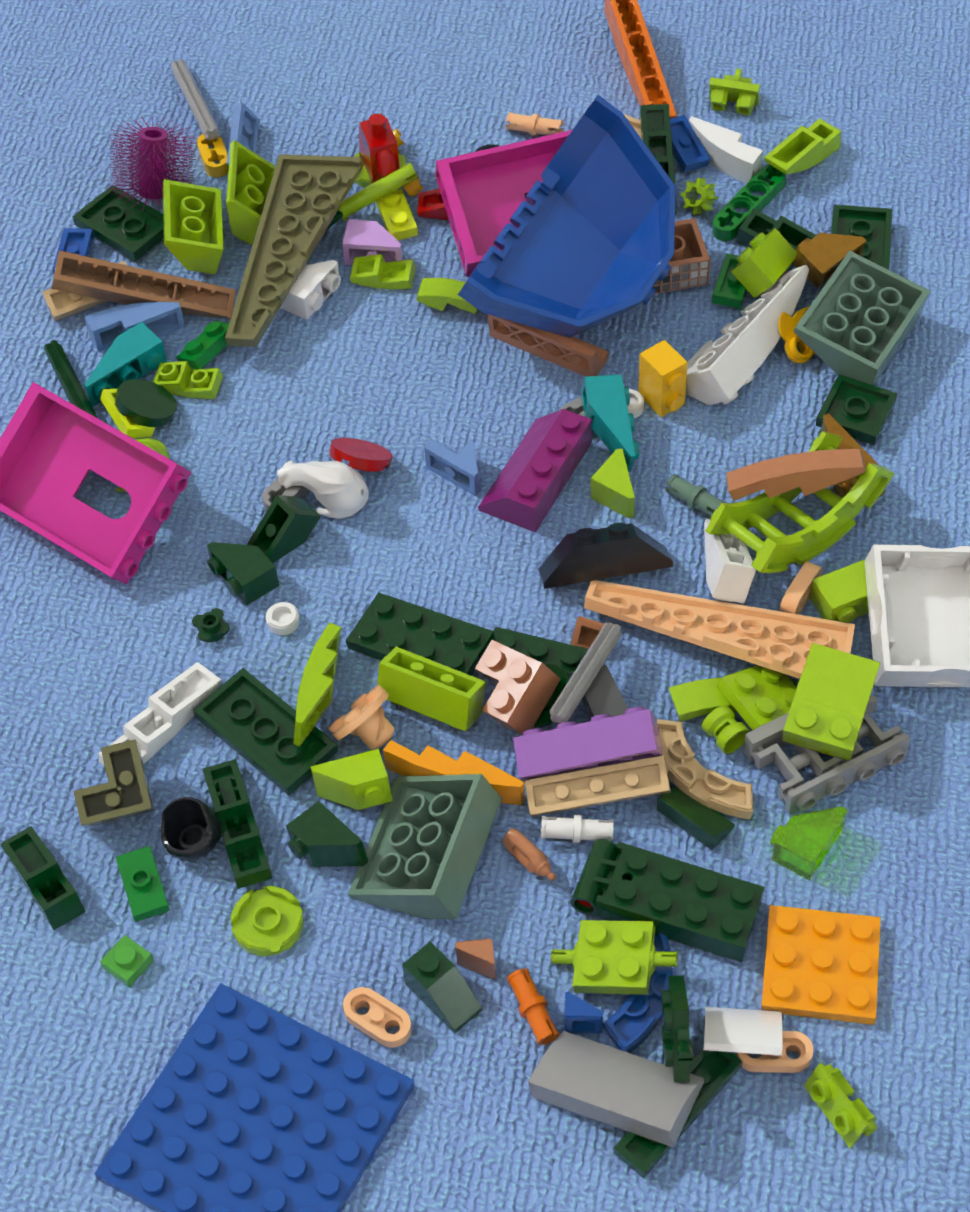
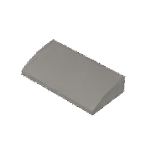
M563 1031L550 1045L528 1081L532 1097L673 1148L704 1083L702 1077L690 1074V1082H674L672 1067H665L664 1064Z

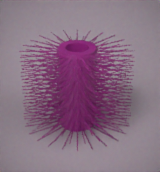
M152 116V127L147 126L143 128L136 122L141 128L138 129L140 131L133 129L132 131L135 133L126 131V133L133 135H117V137L127 136L129 138H115L121 141L129 140L130 142H115L131 145L116 144L115 147L121 149L115 151L122 152H116L113 155L128 154L130 156H109L116 159L127 158L125 160L113 161L112 163L122 161L131 163L110 164L117 166L109 167L116 168L112 171L122 173L110 176H116L115 179L121 180L113 181L124 183L117 184L116 186L130 187L122 190H134L132 192H136L133 195H129L132 196L131 198L139 194V196L135 197L141 196L138 202L143 200V198L147 199L146 203L148 199H151L152 202L156 199L157 202L159 199H163L164 179L177 182L196 181L189 180L192 177L184 176L183 174L186 173H182L188 169L185 167L190 166L184 164L193 163V161H175L179 159L185 161L196 160L190 158L196 156H189L194 153L185 155L175 154L177 152L181 154L196 152L189 150L196 149L191 148L194 145L175 143L187 142L176 140L177 138H193L188 136L178 137L180 136L179 134L189 133L171 134V131L167 132L168 130H164L169 124L164 128H159V126L153 127ZM177 145H180V146H181V145H182V146L187 145V146L182 147V148H180L179 146L176 147Z

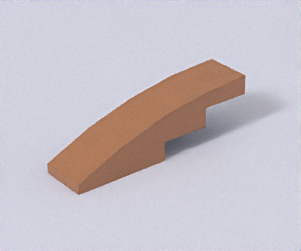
M833 449L796 453L768 459L727 472L726 475L728 492L733 501L763 489L769 499L800 487L803 495L807 496L866 473L860 449Z

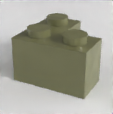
M136 739L101 747L108 783L73 791L81 826L84 828L154 811L140 747Z

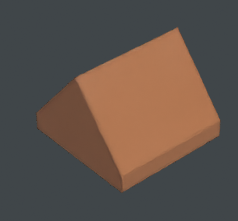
M578 616L571 645L589 649L604 624Z

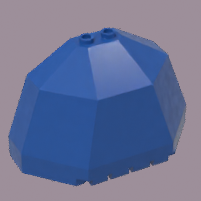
M597 95L542 172V182L536 181L526 195L525 199L528 202H521L510 218L512 224L507 223L495 239L494 244L497 247L491 246L458 293L460 297L481 312L571 338L636 308L641 302L646 305L656 292L652 287L656 280L662 281L672 268L668 262L674 255L676 186L625 115L601 96Z

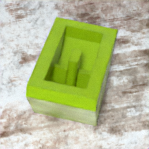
M623 448L616 449L591 477V499L626 518H633L635 496Z

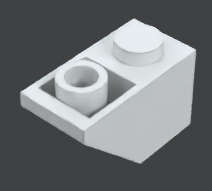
M330 260L305 265L280 308L308 320L315 311L321 308L327 297L338 289L341 283L338 262Z

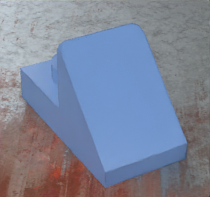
M431 440L424 447L426 468L474 496L479 493L478 468L473 440H470L457 454L450 447L442 446L434 440Z

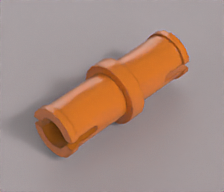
M518 969L507 977V982L510 984L520 1004L518 1011L521 1017L527 1019L539 1046L552 1043L560 1033L546 1009L548 1002L545 996L539 994L530 976L529 969Z

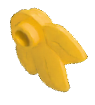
M809 307L800 309L793 317L788 313L782 312L778 320V330L785 341L786 355L792 362L797 364L807 362L812 355L816 354L794 333V328Z

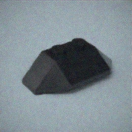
M613 523L606 528H583L576 531V533L567 534L538 568V572L544 589L674 566L673 560L664 545L632 523Z

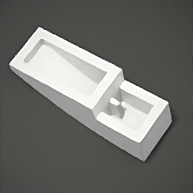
M691 116L689 123L711 159L710 164L746 184L761 170L763 150L742 143V134Z

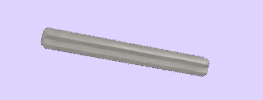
M182 59L173 61L171 63L172 72L205 138L209 141L213 138L218 139L220 136L219 128L185 61Z

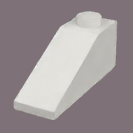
M706 518L704 522L706 582L712 597L721 602L744 604L756 569L751 566L753 560L746 545L732 534H708L705 530L711 521Z

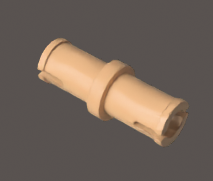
M509 112L506 122H510V124H506L507 130L527 132L530 136L537 137L538 134L552 135L564 131L563 128H560V126H564L563 120L541 118L540 114L528 116Z

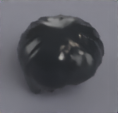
M182 797L172 801L162 812L161 841L172 857L178 858L181 861H195L200 857H206L209 852H213L221 838L222 825L218 815L201 800L192 797Z

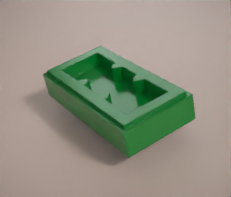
M150 846L116 856L115 858L135 922L170 911Z

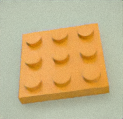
M769 905L761 1010L779 1011L784 1015L875 1025L881 917Z

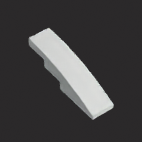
M195 663L148 698L149 707L123 725L124 735L110 745L136 739L139 743L144 764L194 716L193 709L219 688L222 684L221 679L200 663ZM99 752V763L105 767L102 752Z

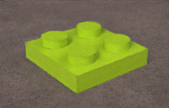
M759 665L721 677L717 685L718 689L752 730L789 713L797 689L786 674Z

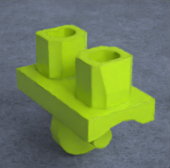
M736 68L734 76L724 74L723 79L711 77L709 82L711 109L724 111L727 101L736 102V112L749 116L754 106H759L760 85L751 83L752 78L742 77L743 69Z

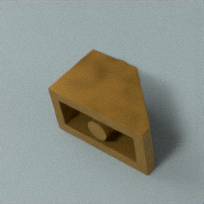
M819 233L812 239L806 238L798 245L794 265L796 268L807 265L810 269L807 279L818 289L830 279L849 250L860 256L862 255L866 240L862 236Z

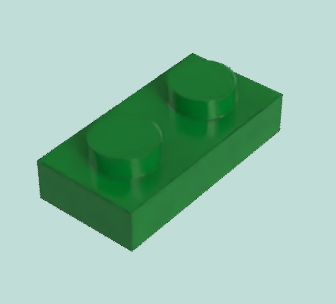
M726 254L712 294L713 304L741 309L747 289L731 272L739 263L736 260L738 255Z
M215 321L208 324L204 332L195 340L187 343L184 350L176 356L178 362L187 361L191 369H202L228 345L225 336L229 323Z

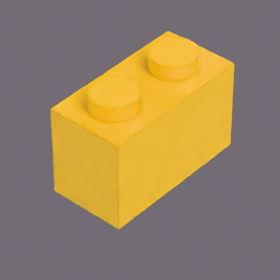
M665 340L639 354L638 392L642 394L644 401L660 417L680 409L685 404L688 362Z

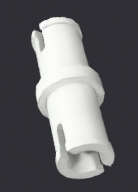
M574 815V818L542 816L541 839H571L573 843L579 844L580 840L595 841L597 839H605L612 842L613 820L581 819V815Z

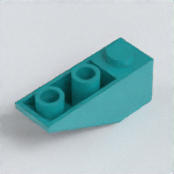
M143 322L116 337L85 382L86 393L92 407L101 402L100 397L103 389H117L121 383L132 379H140L151 371L158 369L160 363L167 362L163 341Z
M622 374L585 376L581 390L584 416L592 419V429L612 454L616 449L623 448L628 472H631L634 461L639 459V444L637 440L633 441L632 437L635 423L633 413H628L627 405L630 403L629 388L623 385Z

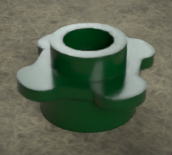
M215 608L211 612L193 617L192 624L199 631V640L216 642L229 632V624L224 622V613L221 609Z

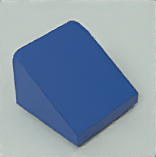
M565 992V1031L569 1033H603V1011L579 997Z

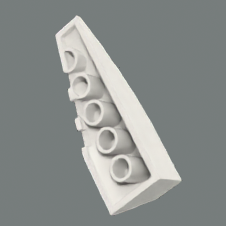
M807 265L786 271L774 285L760 294L761 299L753 302L741 311L743 317L733 323H728L720 330L723 334L722 337L715 342L709 340L694 354L687 364V395L708 406L721 402L728 404L738 396L737 391L742 386L754 379L755 375L753 373L762 365L781 337L778 330V320L781 313L785 312L792 316L810 270Z

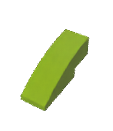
M819 118L808 128L800 126L764 157V161L786 175L804 171L820 163L840 148L842 131Z

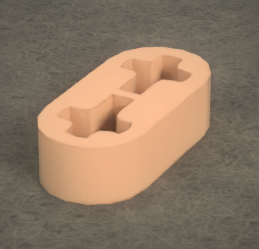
M809 561L804 563L785 592L780 604V611L798 615L801 613L810 599L812 580L823 574L822 567Z

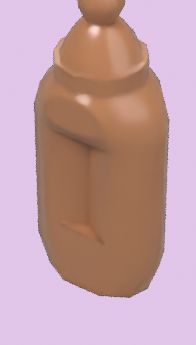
M514 828L507 831L502 841L506 850L530 873L548 877L549 881H554L556 874L551 872L550 862L547 860L546 855L520 831Z

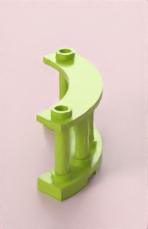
M822 431L813 441L808 452L837 449L843 438L839 435ZM869 463L865 468L866 473L855 476L857 482L843 498L829 488L814 492V495L833 507L819 520H814L790 503L802 492L800 487L770 499L766 492H763L746 501L729 504L721 503L713 512L710 519L711 522L705 531L710 535L732 534L754 550L756 558L751 566L760 573L786 571L789 564L797 562L802 565L806 561L812 560L846 535L857 524L853 519L864 506L869 509L873 506L895 473L886 467ZM781 511L804 529L791 535H785L766 520ZM751 527L755 528L766 536L767 539L764 542L748 529Z

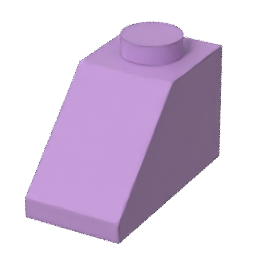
M347 220L342 242L345 265H353L354 257L382 254L385 262L403 260L401 243L377 221Z

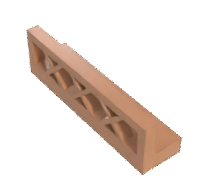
M487 314L491 337L583 376H597L609 360V351L576 337L568 338Z

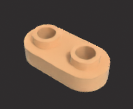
M367 987L355 988L344 998L343 1009L346 1020L381 1045L395 1048L409 1040L412 1033L410 1017L405 1010ZM362 1007L369 1009L366 1014L357 1013V1010ZM393 1026L399 1028V1031L395 1034L386 1032Z
M782 1031V1056L761 1054L759 1058H752L748 1053L736 1052L735 1055L742 1060V1068L750 1072L799 1073L807 1069L812 1061L813 1044L801 1032ZM789 1051H794L798 1053L800 1057L797 1059H791L787 1056L786 1053Z

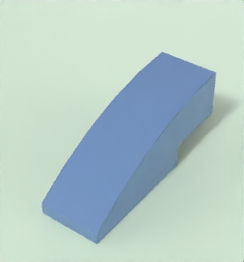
M143 302L121 305L84 316L89 336L98 352L109 348L118 335L140 322H143L158 338L185 327L181 306L178 302Z

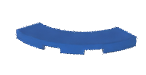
M659 933V936L655 935V950L671 952L667 936ZM656 966L650 978L649 995L629 994L618 1011L603 1022V1029L619 1050L631 1053L656 1028L663 1016L661 991L668 990V976H673L672 967Z

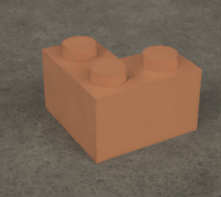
M491 640L475 667V670L496 685L482 711L501 726L522 736L524 731L533 728L561 680L542 662L494 640Z

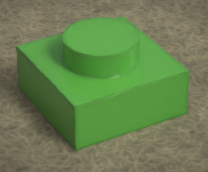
M124 935L102 958L100 963L104 970L130 988L154 959L150 952Z

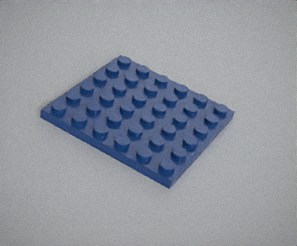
M220 983L94 1175L97 1180L156 1212H341L415 1087L414 1080Z

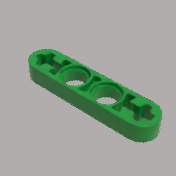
M770 164L765 165L713 218V236L720 241H730L736 238L740 226L752 209L755 208L761 212L785 187L787 175ZM760 191L763 192L764 195L753 196L751 192ZM741 207L746 208L749 211L745 213L736 212L735 209Z

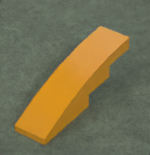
M392 740L383 749L386 769L401 776L482 774L502 798L501 803L522 805L525 801L523 781L467 751H464L459 759L455 760L429 745L420 755Z

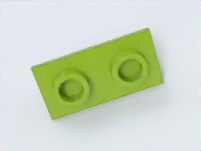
M820 1063L804 1084V1087L831 1122L836 1132L842 1137L848 1147L852 1148L862 1134L869 1136L878 1129V1126L875 1124L876 1117L871 1114L860 1098L853 1101L849 1100L848 1097L852 1096L855 1091L841 1074L839 1068L834 1069L831 1064L824 1066L823 1063Z

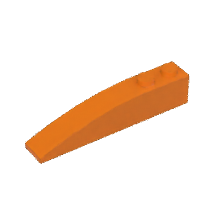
M605 0L604 13L623 68L639 105L669 104L670 119L677 117L638 1Z

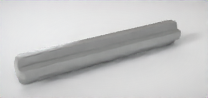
M607 622L598 633L550 709V719L554 723L558 722L560 724L568 722L619 640L621 627L618 624Z

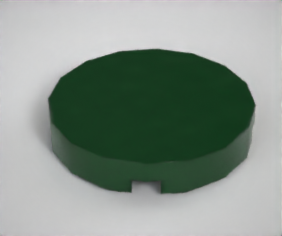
M132 379L125 381L118 387L115 395V405L119 412L124 416L127 413L133 417L132 421L138 425L148 427L164 426L168 420L173 419L177 410L176 400L173 395L164 387L147 380Z

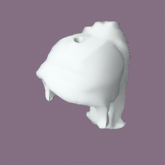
M290 460L277 471L281 486L287 489L292 486H304L315 494L316 499L327 508H317L316 512L319 515L337 519L351 517L361 510L369 499L368 487L361 474L339 461L293 463Z

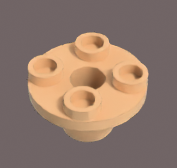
M377 685L368 694L364 693L350 705L352 710L345 716L341 715L328 729L338 741L351 734L358 736L371 750L382 747L391 739L395 731L394 726L384 716V710L381 707L388 698L389 693L380 685Z

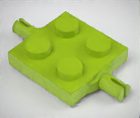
M581 920L579 937L574 949H552L551 963L552 965L573 964L572 987L575 993L649 995L650 978L655 971V967L677 968L678 951L663 952L655 950V925L653 921Z

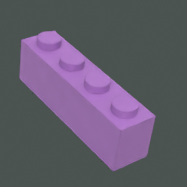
M633 707L625 710V714L611 717L609 714H600L591 717V721L577 724V722L568 721L558 724L557 728L552 730H526L523 732V736L513 738L519 779L525 783L524 780L662 756L657 718L650 709L645 710L644 707Z

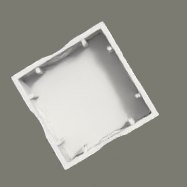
M873 544L864 562L872 655L874 661L880 662L875 686L970 687V546L939 549L922 545Z

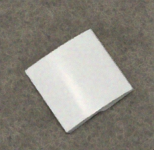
M705 1007L704 1050L782 1056L783 1033L781 1012Z

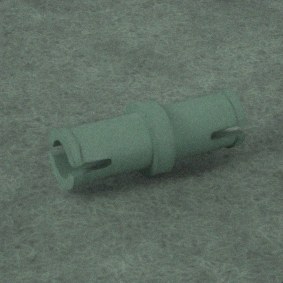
M674 474L667 482V485L672 488L668 486L665 488L668 494H672L686 502L690 509H699L709 516H712L721 503H728L708 493L704 486H695L677 474Z

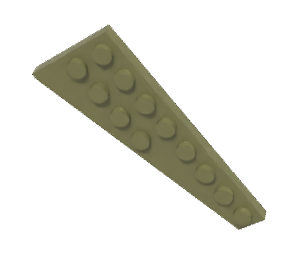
M279 154L225 336L228 346H258L363 167L361 157Z

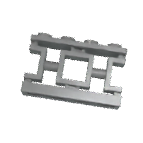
M872 695L868 702L857 741L867 736L876 748L863 754L864 749L856 742L850 761L834 757L824 762L816 751L794 744L793 746L799 754L789 759L781 749V747L790 744L782 741L783 729L788 713L746 733L743 753L750 763L755 761L758 769L774 762L787 780L779 785L778 797L781 801L784 800L786 802L785 809L787 812L793 814L799 810H809L818 800L828 795L836 796L840 794L848 785L858 780L865 781L871 778L877 770L887 765L894 766L899 764L907 756L910 737L907 733L901 734L902 730L898 725L882 732L869 715L876 711L878 701ZM809 766L816 775V778L804 783V779L798 770Z

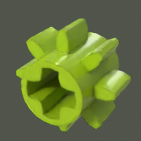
M697 178L696 183L687 181V188L684 193L680 194L685 201L684 209L693 208V213L702 215L703 209L705 211H712V204L715 200L719 199L713 190L716 185L706 184L705 178Z

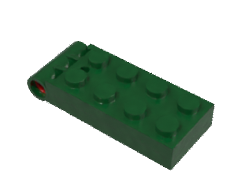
M597 839L592 845L570 904L580 913L598 916L610 921H653L655 935L659 936V933H662L669 940L742 963L762 903L765 887L622 842H618V845L609 840Z

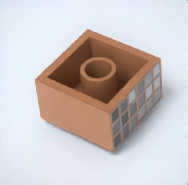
M696 218L675 221L674 255L668 262L672 268L662 281L656 280L652 286L656 290L654 294L709 285L710 258Z

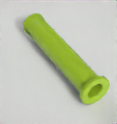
M411 162L345 198L338 209L343 214L342 219L344 222L347 221L348 216L406 184L419 179Z

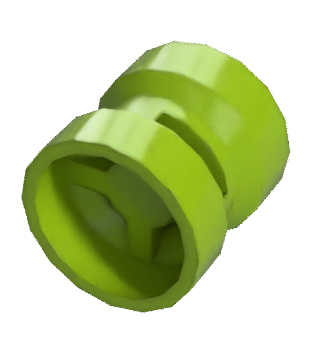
M726 705L720 706L709 713L701 727L709 737L716 739V745L724 754L733 753L743 746L745 734L750 732L742 722L735 720V714Z

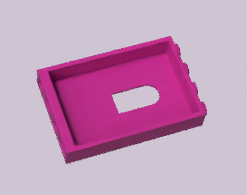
M572 130L436 161L435 177L466 277L472 274L491 246L497 247L494 244L495 239L507 223L512 224L510 218L521 202H527L525 194H528L536 181L542 182V172Z
M33 382L0 438V511L108 576L127 584L130 578L137 573L142 557L153 545L156 533L162 523L170 516L172 506L178 495L186 488L188 478L192 472ZM90 470L129 493L131 506L126 515L119 519H111L75 498Z

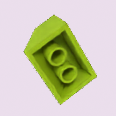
M233 140L230 144L226 199L232 234L252 246L276 166Z
M164 179V245L187 270L216 275L224 250L221 189Z

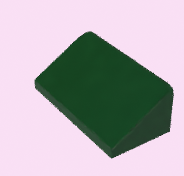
M676 786L671 789V792L663 793L657 798V810L711 850L735 827L734 823L720 813L697 802Z

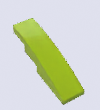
M330 622L311 652L303 671L297 695L293 744L299 747L332 703L341 627Z

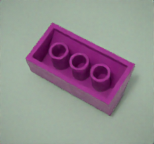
M565 409L537 418L478 506L479 511L536 532L592 444V419Z

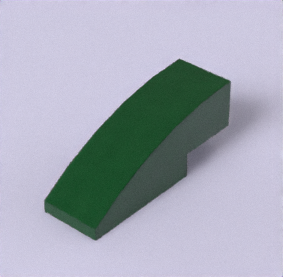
M753 208L740 226L736 242L747 248H752L749 243L758 234L763 232L767 235L776 228L796 251V248L806 238L812 239L816 234L783 216H780L776 221Z
M32 826L0 843L18 876L53 930L86 912L76 891L62 873L59 864Z

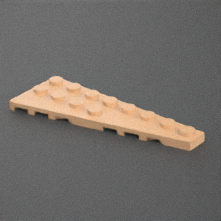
M598 580L590 582L584 603L585 609L798 679L801 677L812 643L851 653L855 624Z

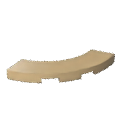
M657 719L662 753L665 757L669 780L685 794L710 809L726 815L751 820L753 814L752 784L735 781L712 769H705L694 758L695 753L690 748L684 734L683 722Z

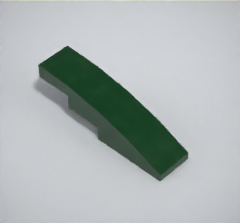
M669 104L640 105L641 139L675 185ZM675 194V214H676V213H677V210H676V194Z
M236 759L203 768L212 804L222 825L221 834L237 888L240 889L273 879Z

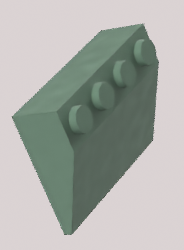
M849 250L794 328V333L837 375L874 386L921 316L930 290Z
M482 774L396 777L391 788L393 801L385 803L365 851L369 862L364 866H359L347 895L354 900L425 919H457L502 798Z

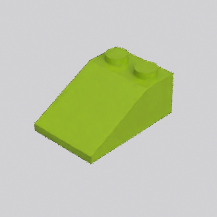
M812 643L783 729L782 741L850 761L880 662Z

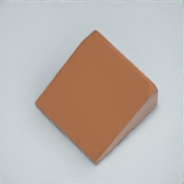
M492 939L455 943L457 965L488 978L496 979Z

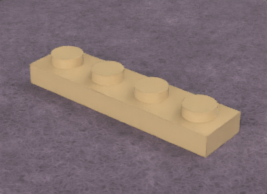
M664 755L524 780L531 817L671 792Z

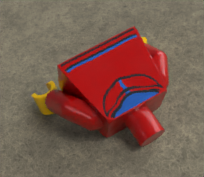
M379 113L373 114L368 120L359 123V152L372 184L400 169L398 147L404 144V141L400 138L401 132L398 129L392 131L388 119ZM419 179L403 186L411 197L424 189Z

